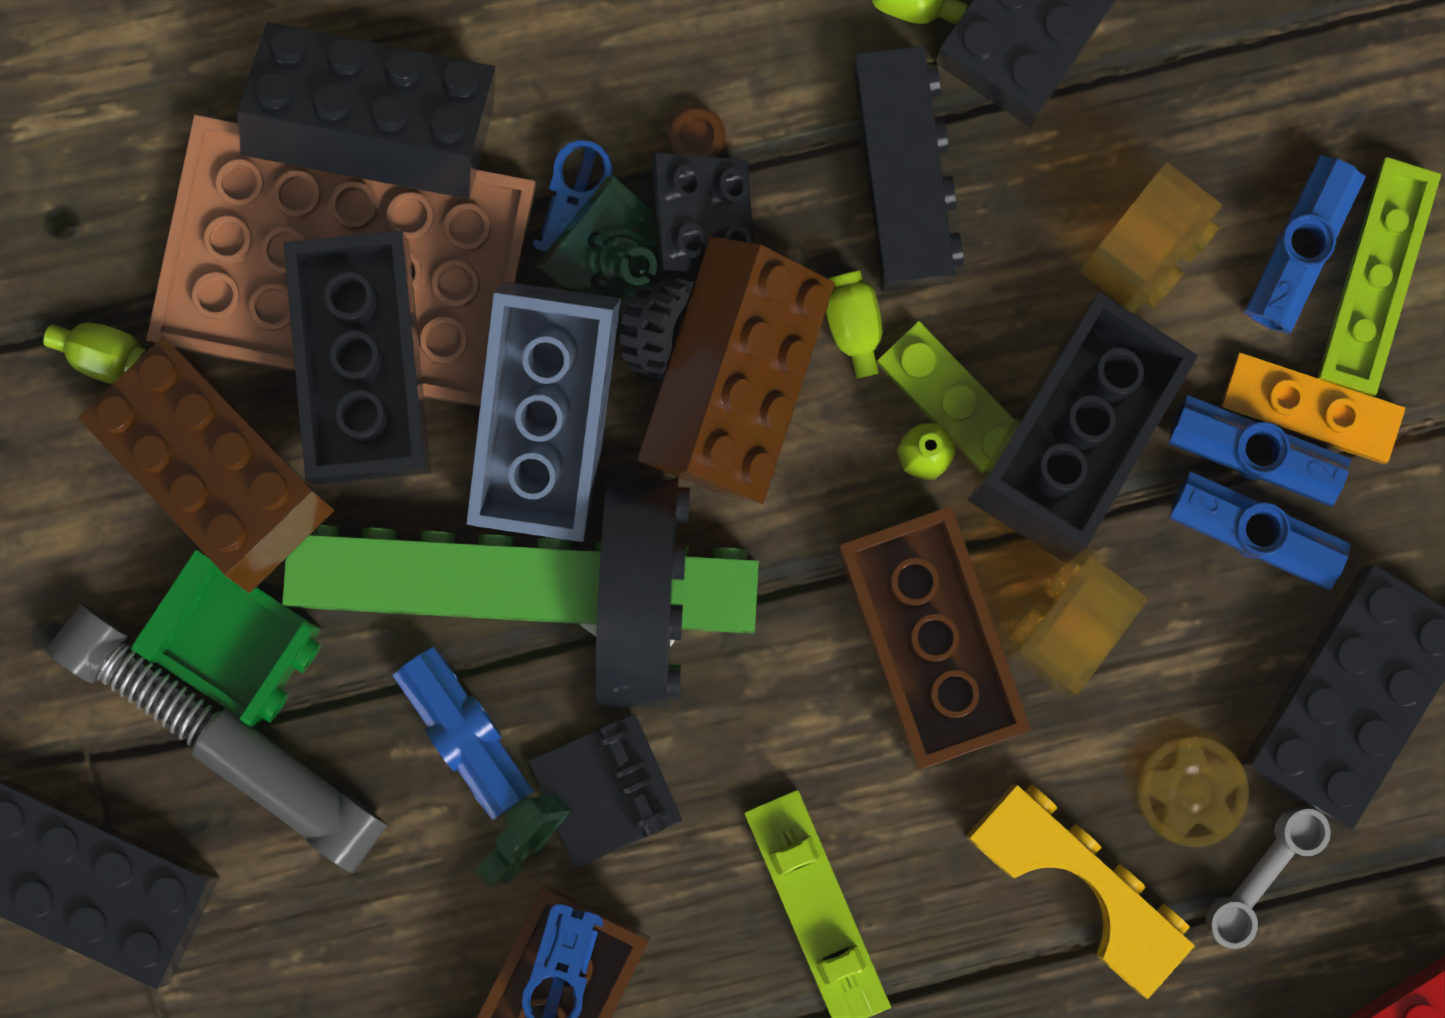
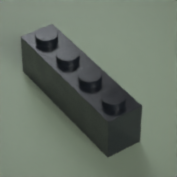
M925 46L855 54L853 72L882 291L889 292L951 284L955 277V268L963 267L964 259L960 233H950L947 211L956 210V197L952 175L942 176L939 154L948 153V137L944 118H934L932 97H939L941 95L937 62L927 63Z

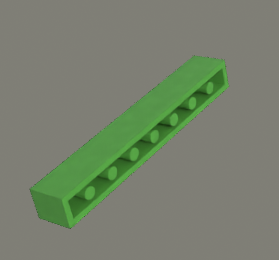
M319 525L286 557L283 605L290 608L597 625L601 541H596L595 551L572 550V540L559 538H537V548L513 547L514 537L485 534L479 535L478 545L455 544V533L421 531L420 542L397 540V530L382 528H362L361 538L338 537L339 527ZM686 546L685 579L673 580L672 604H683L682 630L754 634L759 561L747 560V550L736 548H712V558L688 557L689 547Z

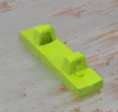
M799 790L744 812L831 1018H869L890 1009L891 1005ZM849 947V950L842 955L823 960L824 957Z

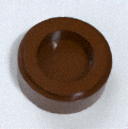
M700 106L689 107L680 111L673 118L669 126L668 141L673 154L719 158L726 142L725 126L721 118L714 111Z

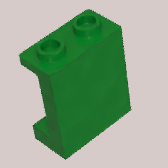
M195 550L134 642L131 650L150 662L158 663L223 707L229 709L248 726L258 727L262 719L269 723L272 722L282 709L289 696V693L283 690V687L296 669L300 673H304L316 657L322 644L317 642L315 638L321 631V628L258 587L248 593L226 577L203 552Z

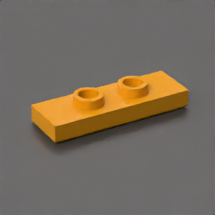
M1243 353L1236 355L1220 404V408L1252 421L1272 423L1285 432L1381 464L1389 462L1406 409L1405 407Z

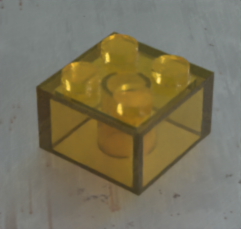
M1166 162L1080 270V273L1133 314L1144 303H1147L1154 309L1184 274L1182 270L1175 266L1182 258L1190 264L1220 229V226L1212 219L1223 205L1170 163Z
M1092 556L1078 563L1070 560L1067 564H1063L1043 590L1044 593L1051 597L1041 611L1037 608H1034L1032 611L1029 610L1008 637V639L1016 644L1008 656L1063 697L1079 694L1148 601L1146 596Z

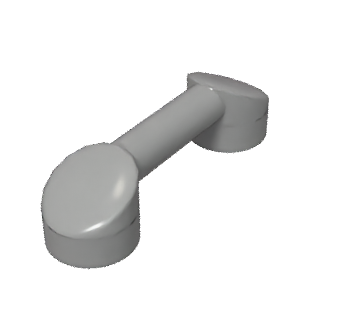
M1297 807L1289 809L1279 817L1274 829L1276 838L1274 843L1231 897L1218 898L1208 908L1206 926L1209 934L1217 943L1230 949L1243 948L1251 943L1258 930V920L1252 908L1295 853L1302 856H1313L1320 853L1327 846L1331 836V829L1328 820L1322 813L1307 807Z

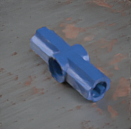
M1323 155L1317 158L1284 229L1275 239L1273 252L1243 312L1252 318L1254 322L1285 334L1292 332L1325 261L1334 252L1336 238L1366 177L1356 167L1338 158L1333 159ZM1294 232H1305L1314 238L1317 243V253L1314 258L1301 257L1295 252L1291 241Z
M1188 395L1184 397L1175 416L1167 441L1170 445L1232 468L1244 478L1263 480L1329 507L1335 504L1344 487L1351 459L1288 435L1275 424L1267 422L1258 423ZM1249 437H1261L1271 446L1272 457L1267 466L1256 465L1247 457L1245 448Z
M1191 471L1187 473L1180 486L1168 519L1234 548L1243 557L1259 559L1328 591L1332 590L1335 582L1341 575L1352 545L1286 515L1276 505L1259 503ZM1251 516L1263 517L1272 527V539L1266 547L1256 546L1247 537L1246 525Z
M435 647L419 654L392 675L427 725L424 728L425 732L439 754L454 772L456 770L459 771L470 787L469 789L492 820H495L535 792L500 742L503 737L492 719L473 695L469 697L457 680L456 674L453 673L442 654H439Z

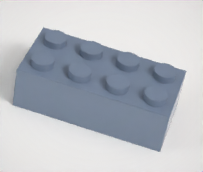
M504 282L494 292L467 525L584 542L593 522L621 298Z

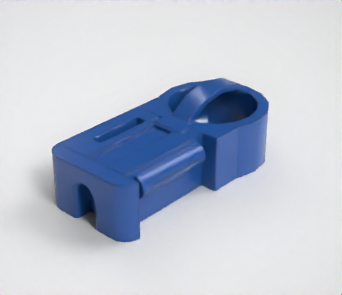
M578 140L567 144L558 153L554 162V174L549 187L551 191L557 193L556 196L552 195L540 233V236H543L542 241L533 239V245L536 249L574 262H580L585 258L605 192L613 177L611 158L601 146L592 141ZM586 148L580 172L572 190L564 182L562 173L563 163L573 151ZM598 152L603 158V177L593 190L585 192Z
M562 904L554 905L551 908L530 981L523 991L522 1006L527 1018H535L532 1015L533 1010L530 1004L533 990L542 982L541 980L553 978L542 1018H555L565 981L573 988L572 992L574 995V1008L567 1018L579 1017L582 1011L583 994L587 979L579 977L580 973L586 974L598 934L597 931L593 930L594 925L603 928V920L599 915L587 911H578Z

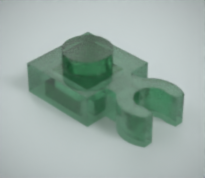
M556 794L521 799L509 810L504 818L507 826L494 841L498 846L480 862L475 872L490 887H494L499 880L504 884H509L522 869L525 859L530 854L539 852L572 810Z

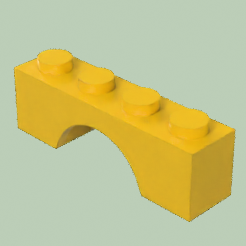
M1031 784L1025 791L1018 785H1011L965 837L1012 878L1040 868L1065 869L1081 878L1095 894L1102 912L1103 931L1096 956L1139 995L1149 999L1195 947L1184 936V933L1190 926L1164 903L1157 911L1139 895L1146 887L1124 866L1118 864L1113 871L1095 856L1102 847L1077 824H1074L1068 831L1051 815L1058 807L1034 785Z

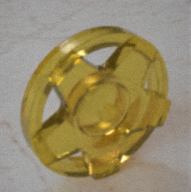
M1202 737L1178 738L1159 747L1144 764L1138 781V801L1145 820L1158 835L1177 845L1203 847L1221 841L1239 825L1248 804V781L1239 760L1223 745ZM1203 748L1215 752L1226 763L1210 765L1207 762ZM1175 751V761L1172 769L1155 770L1158 763L1166 755ZM1237 788L1236 804L1231 813L1225 802V797ZM1149 796L1165 804L1166 809L1162 822L1154 814ZM1195 824H1201L1213 832L1201 837H1184Z

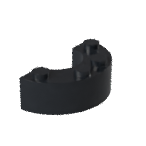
M609 473L602 527L597 610L596 702L598 706L668 709V698H680L681 664L670 663V640H681L683 604H672L673 580L685 579L686 545L675 543L677 522L689 521L690 487H679V477Z

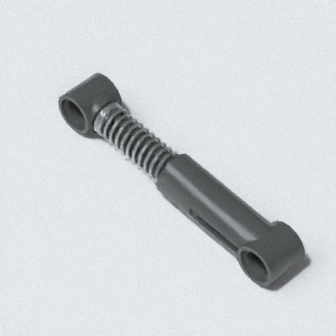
M80 602L45 650L49 656L81 679L91 684L101 680V683L104 685H111L112 691L119 690L120 697L128 696V702H136L137 709L145 708V715L153 714L154 722L162 720V727L170 726L171 734L179 732V740L187 738V745H194L192 757L304 836L312 847L329 860L351 873L355 872L388 826L380 816L352 796L336 789L274 744L273 741L258 730L242 722L240 717L226 708L222 712L212 713V705L203 706L204 699H200L197 702L194 699L195 693L186 694L187 686L179 689L178 680L173 683L169 681L170 674L163 677L161 676V668L156 671L152 669L153 662L146 665L144 657L141 656L139 659L135 657L137 653L131 650L130 645L127 646L126 644L128 635L103 615Z

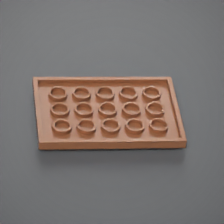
M194 115L146 341L150 344H155L164 336L180 350L295 372L283 242L402 230L410 245L424 397L480 408L493 295L504 282L517 283L536 182L477 170L470 199H464L240 155L238 123Z

